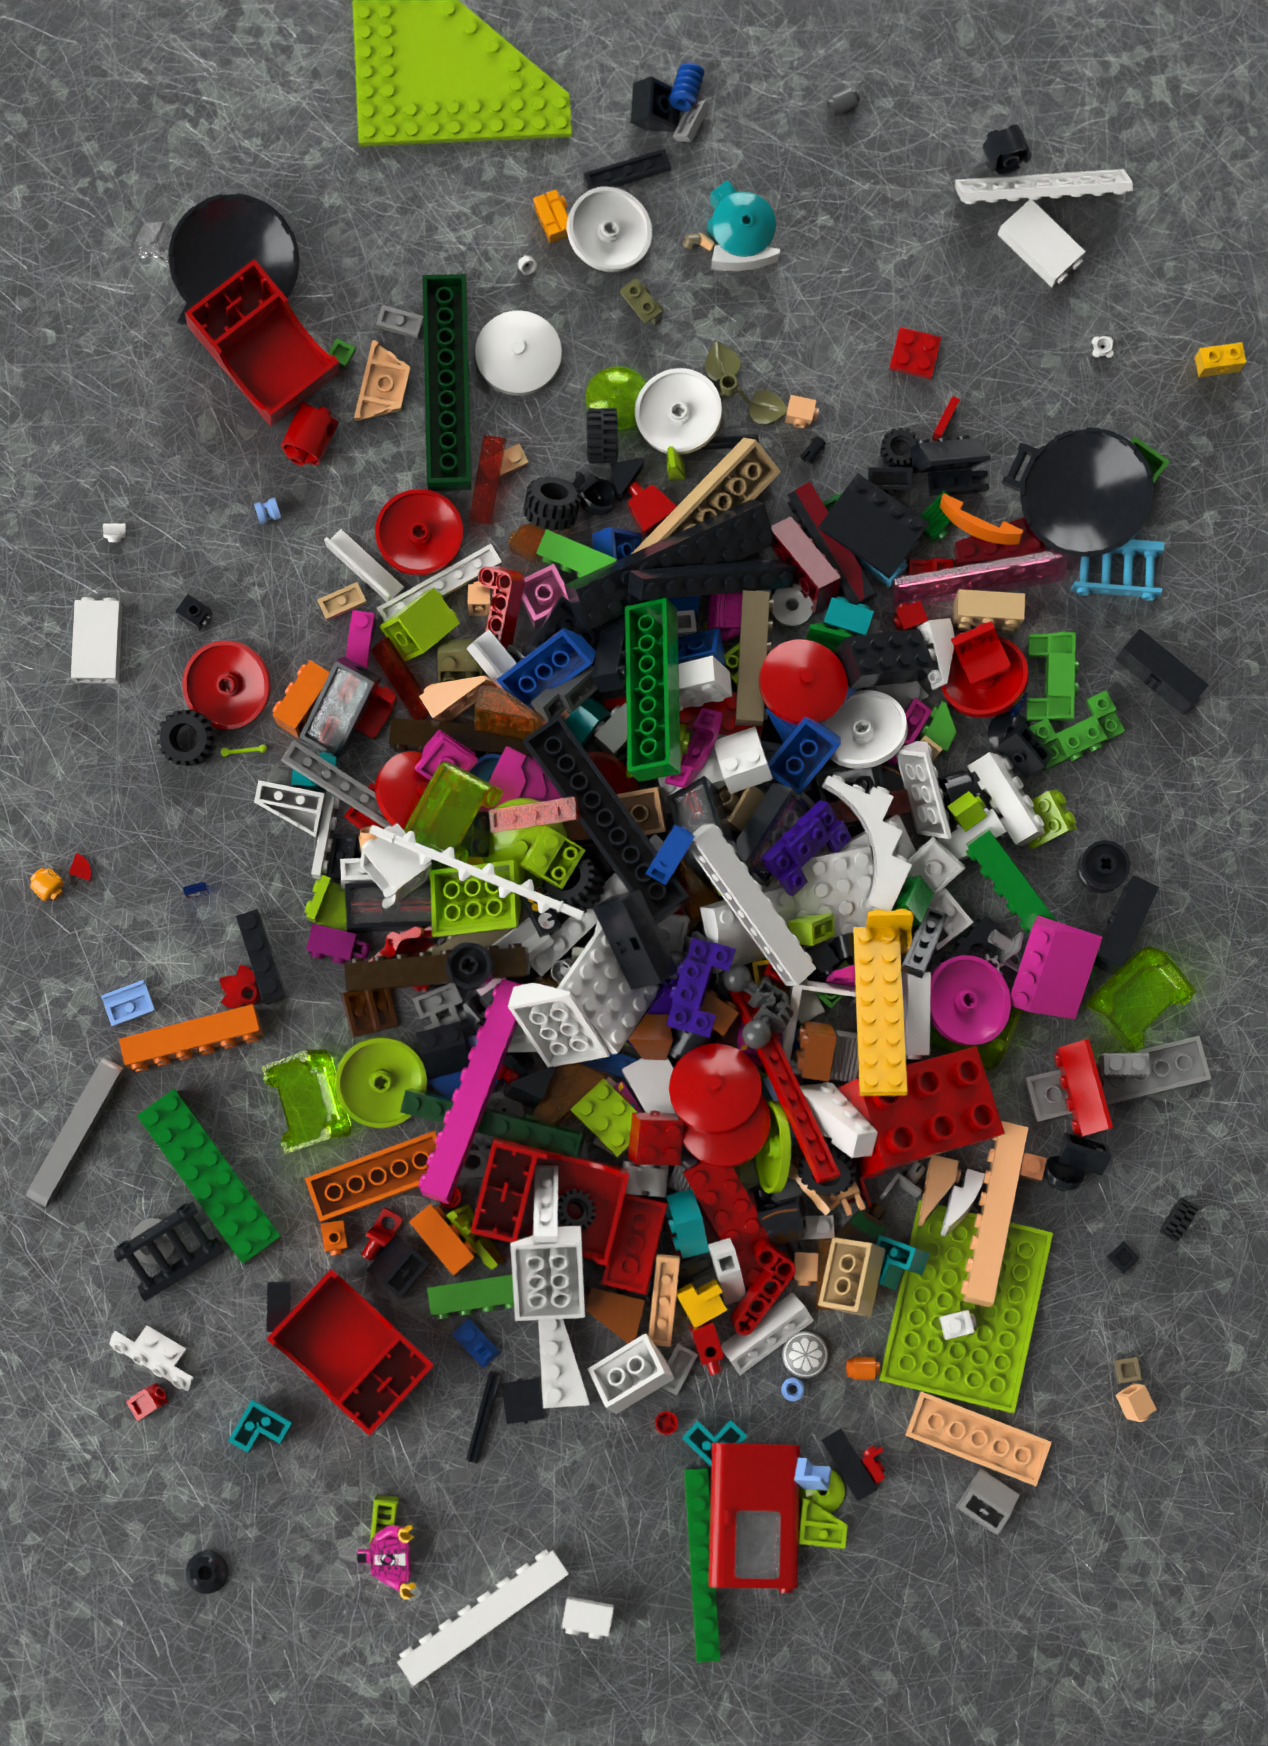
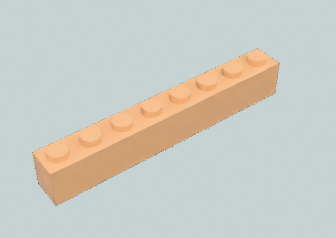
M1001 1121L1005 1134L992 1139L995 1141L994 1148H990L987 1162L991 1163L989 1170L985 1171L983 1183L986 1184L985 1192H981L978 1205L982 1206L981 1213H977L974 1227H977L976 1236L971 1238L970 1249L973 1250L972 1257L967 1259L965 1267L968 1277L967 1280H963L961 1286V1293L964 1294L963 1301L991 1307L994 1304L1028 1133V1127Z

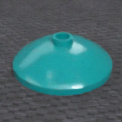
M744 191L732 193L720 201L713 213L712 232L714 238L722 249L734 256L750 257L764 251L774 238L776 232L774 211L764 198L755 193ZM748 218L750 223L744 224L742 219Z

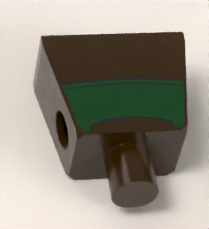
M877 1203L873 1204L868 1213L859 1209L835 1234V1238L876 1245L879 1235L883 1236L887 1228L884 1223L879 1221L886 1209Z

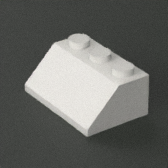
M646 1333L588 1368L606 1409L615 1414H618L675 1379L665 1358Z

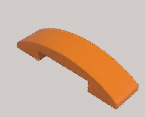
M947 494L942 495L941 510L949 520L963 531L988 542L1008 545L1020 543L1023 534L1022 529L1003 521L1000 528L962 511L964 502Z

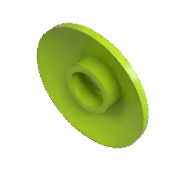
M834 1470L831 1471L829 1488L825 1495H820L818 1490L802 1489L800 1487L801 1502L803 1498H807L829 1513L835 1511L842 1504L845 1496L844 1482Z

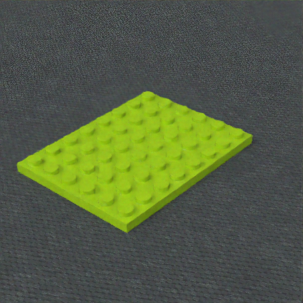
M919 1200L908 1246L930 1253L922 1275L903 1269L879 1381L1014 1414L1053 1233L1009 1223L994 1304L991 1307L981 1306L963 1301L964 1294L961 1293L963 1280H967L968 1272L965 1271L968 1258L972 1257L973 1252L970 1249L971 1238L976 1236L977 1227H974L977 1214L968 1212L955 1229L946 1236H942L940 1234L947 1207L939 1205L923 1226H919L918 1219L922 1202ZM969 1310L970 1314H974L977 1325L974 1328V1333L945 1340L939 1317Z

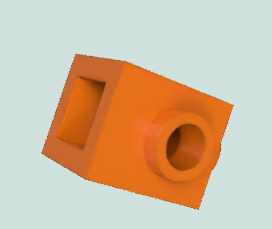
M345 1221L321 1224L324 1251L330 1252L331 1256L344 1254V1250L349 1249Z

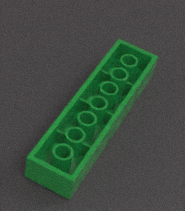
M667 598L625 607L628 773L639 782L681 774L677 608Z
M172 1089L136 1115L242 1264L247 1265L283 1238L177 1090Z

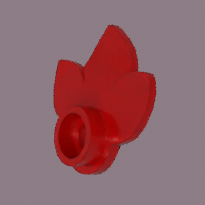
M241 964L238 967L237 976L219 978L221 988L226 993L221 1001L224 1006L235 1009L243 1004L254 1005L259 1001L261 994L258 986L255 985L256 978L250 968ZM247 991H253L254 995L252 998H246Z

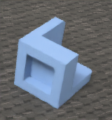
M798 1458L794 1480L802 1489L828 1490L832 1469L829 1466H813L807 1458Z

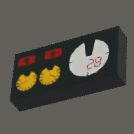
M541 887L534 890L545 895ZM524 896L520 897L540 938L562 928L552 908L541 914L538 911V903Z

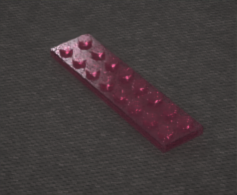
M1052 549L1047 552L1030 553L1019 557H1008L996 561L989 560L979 564H966L962 567L944 568L939 571L922 572L916 575H904L893 578V611L897 609V606L905 602L912 604L920 600L923 606L951 601L955 599L959 589L1002 592L1064 581L1068 555Z

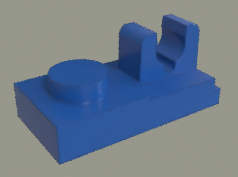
M469 1318L452 1333L483 1368L500 1353Z

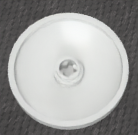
M598 187L580 196L571 208L567 219V234L573 250L585 263L601 271L619 272L633 267L643 258L651 243L652 226L647 211L634 196L618 188Z
M527 311L506 312L490 320L481 330L475 347L476 364L483 379L497 391L514 396L533 394L545 388L556 376L562 358L561 342L552 325L539 315Z
M685 368L666 370L651 378L640 391L635 405L636 423L643 438L652 447L664 453H667L669 446H673L679 455L697 451L709 443L720 427L723 413L722 402L714 384L701 373Z
M872 690L855 691L840 707L838 712L824 724L841 738V745L830 759L841 766L854 769L874 767L891 759L903 746L908 731L906 715L901 705L891 696Z

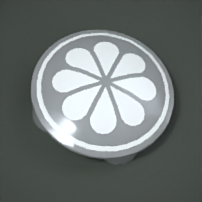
M798 1332L784 1344L782 1358L785 1367L790 1373L800 1378H811L818 1375L825 1368L828 1361V1349L825 1342L818 1335L812 1332Z

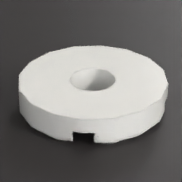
M794 584L793 588L777 589L772 595L771 599H774L771 615L782 626L800 627L812 616L811 606H813V603L809 597H803L800 592L802 590L800 585ZM788 601H795L798 608L795 611H790L786 608V603Z

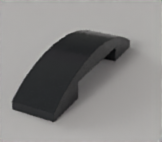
M475 994L463 1004L468 1022L477 1036L479 1027L484 1026L487 1019L484 1016L488 1006L478 994ZM527 1052L507 1053L503 1064L522 1075L535 1062Z

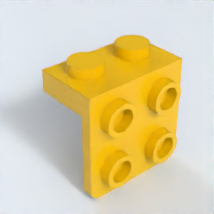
M875 909L867 913L866 928L899 927L901 956H906L912 943L913 911L906 909H897L895 911Z

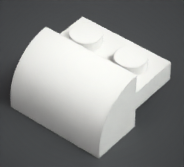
M946 888L942 889L932 898L928 908L948 914L935 946L937 950H940L973 924V921Z

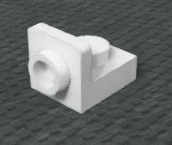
M969 1310L939 1317L945 1340L974 1333V1328L977 1327L974 1314H970Z

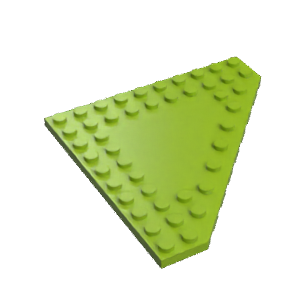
M352 0L359 147L572 137L570 94L459 0Z

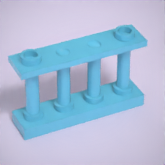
M1131 539L1122 547L1104 554L1101 583L1088 582L1090 557H1081L1080 581L1073 583L1071 592H1077L1078 595L1082 596L1094 593L1142 597L1146 601L1158 599L1162 593V588H1154L1155 558L1160 557L1163 553L1164 542ZM1114 553L1124 556L1123 585L1110 584L1111 556ZM1136 555H1144L1146 558L1145 587L1132 586L1133 557Z

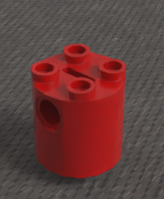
M306 402L300 403L280 445L291 462L299 466H305V464L319 465L339 424L338 420L330 416V410L321 406L317 409Z

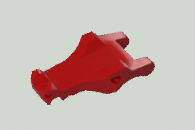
M415 926L402 933L392 931L386 936V944L383 949L374 957L387 956V960L394 959L395 955L398 954L412 955L416 950L417 944L422 939L432 937V926L425 929Z

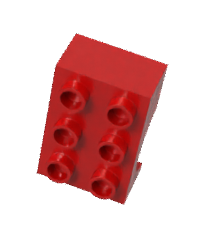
M255 259L185 312L188 328L270 427L339 374V361L337 358L326 353L310 336L294 314L288 299Z
M977 1046L906 1065L907 1095L860 1096L859 1078L837 1088L878 1132L872 1156L858 1157L863 1177L905 1166L957 1148L979 1145L1005 1134Z
M494 1137L470 1233L511 1243L531 1236L529 1233L532 1226H534L535 1165L558 1166V1197L568 1190L576 1189V1192L583 1190V1195L588 1193L590 1195L588 1197L589 1201L592 1198L595 1202L592 1203V1206L597 1207V1210L594 1211L597 1215L593 1219V1224L581 1232L582 1256L607 1266L630 1175L628 1169L580 1157L574 1158ZM571 1203L567 1206V1213L572 1219L578 1220L581 1218V1210L576 1204Z
M332 1269L266 1339L306 1373L324 1391L328 1398L368 1436H373L436 1367L428 1357Z

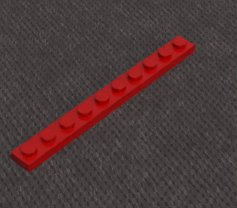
M730 991L744 1024L746 1025L754 1020L753 1017L761 1007L753 1008L747 1004L751 998V995L747 992ZM771 1031L769 1043L761 1049H756L817 1184L835 1180L840 1176V1172L776 1034Z

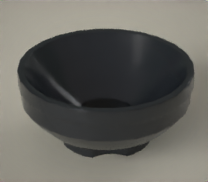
M1059 1156L1049 1157L1046 1160L1044 1175L1052 1188L1067 1191L1077 1189L1082 1184L1084 1173L1081 1169L1058 1163Z
M205 1550L198 1552L187 1563V1582L198 1593H214L224 1586L228 1578V1564L223 1556L215 1551ZM202 1566L211 1568L212 1576L210 1579L202 1580L199 1577L198 1572Z

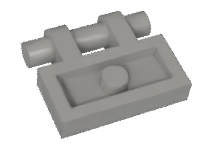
M449 983L412 999L421 1021L429 1017L432 1023L424 1026L425 1030L459 1021L461 1023L462 1020L467 1018L464 1010L456 1011L455 1006L463 1002L454 983ZM449 1009L451 1015L438 1020L436 1014Z

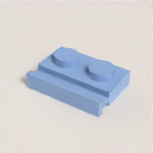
M144 980L101 995L112 1027L156 1011Z

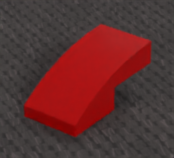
M908 559L906 562L908 564L906 570L907 582L940 583L954 581V559Z

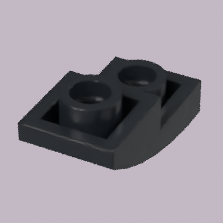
M267 1282L266 1332H273L290 1314L291 1282Z

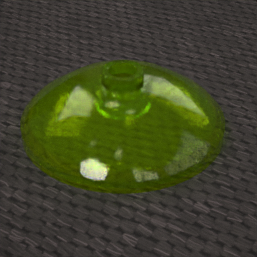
M612 366L602 369L591 378L587 385L585 393L587 410L589 408H615L618 413V429L631 427L637 424L635 405L646 381L639 373L628 367ZM620 390L622 393L620 395H616L614 391Z

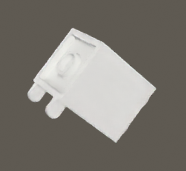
M398 823L393 827L388 826L384 829L392 833L396 832L401 837L406 834ZM380 837L375 840L370 839L362 846L360 866L383 891L385 899L382 901V907L385 909L396 905L430 879L432 863L429 861L426 865H421L419 853L394 843L390 844L389 841Z

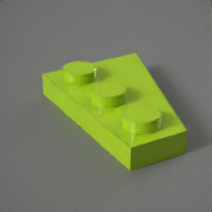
M469 1204L446 1215L447 1218L473 1247L487 1267L493 1270L506 1262L490 1237L470 1233L475 1213Z

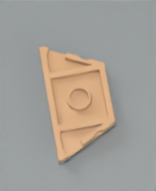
M372 340L355 411V421L402 410L411 367L398 360L393 353L381 347L376 340Z

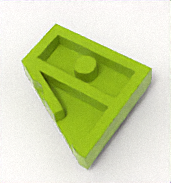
M803 1498L799 1544L845 1549L848 1525L809 1499Z

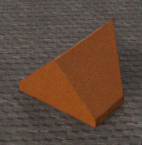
M645 1014V1017L628 1038L644 1060L667 1059L673 1041L671 1028L666 1026L669 1018L668 1014Z

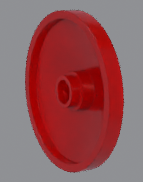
M412 489L397 494L383 506L376 521L375 538L382 557L390 566L408 575L425 576L443 570L456 558L463 542V524L458 510L445 496L427 489Z
M998 636L1009 659L1011 668L976 685L970 684L955 649L953 650L947 684L941 686L945 699L955 710L970 717L988 718L1008 711L1019 702L1028 685L1029 671L1023 653L1011 641Z
M796 639L776 646L767 655L759 671V690L765 704L777 717L794 725H798L804 717L819 723L829 720L838 712L847 695L848 681L842 663L831 650L814 641Z
M223 640L209 643L192 655L184 670L182 689L190 710L206 715V718L211 719L213 722L211 724L212 727L229 730L246 726L261 715L270 697L271 680L265 662L255 650L237 641Z
M408 751L397 754L382 766L377 775L375 795L378 806L387 821L392 826L398 823L406 834L411 830L417 838L438 835L440 806L460 807L459 788L457 786L452 794H449L417 772L415 766L422 759V752Z
M707 1044L689 1051L678 1061L669 1081L670 1100L677 1116L690 1128L706 1134H724L742 1127L755 1114L761 1100V1078L754 1062L739 1049L725 1044Z
M761 1094L760 1104L752 1118L742 1127L728 1133L706 1134L696 1131L684 1123L682 1141L685 1147L696 1159L713 1167L731 1168L750 1161L762 1150L769 1136L771 1120L767 1102Z

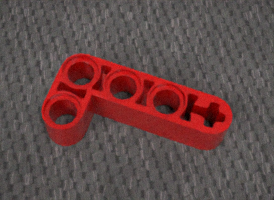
M485 566L479 570V582L483 586L494 589L486 631L490 630L503 647L507 649L508 645L513 644L525 580L523 575L517 571L500 566Z
M760 1241L753 1248V1255L764 1270L730 1316L734 1329L740 1335H749L753 1332L796 1272L795 1265L790 1257L767 1241ZM770 1251L767 1257L760 1258L763 1252ZM788 1263L785 1269L779 1270L780 1265ZM774 1282L772 1287L765 1288L767 1283ZM761 1300L758 1306H751L754 1301Z

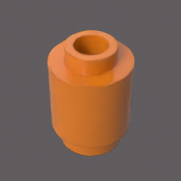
M853 1356L852 1359L846 1360V1377H852V1380H875V1376L880 1374V1363L875 1362V1357Z

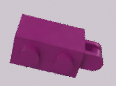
M312 924L306 951L311 954V958L323 960L326 957L332 959V962L335 964L344 965L346 962L351 963L350 959L353 958L368 960L371 944L357 941V934ZM356 946L361 947L360 954L354 953Z

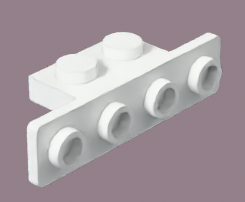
M149 1326L145 1327L135 1342L116 1331L112 1334L110 1346L116 1352L124 1353L132 1358L136 1364L144 1365L152 1370L156 1376L164 1377L172 1382L176 1388L184 1389L185 1391L191 1388L193 1377L175 1367L184 1355L186 1348Z

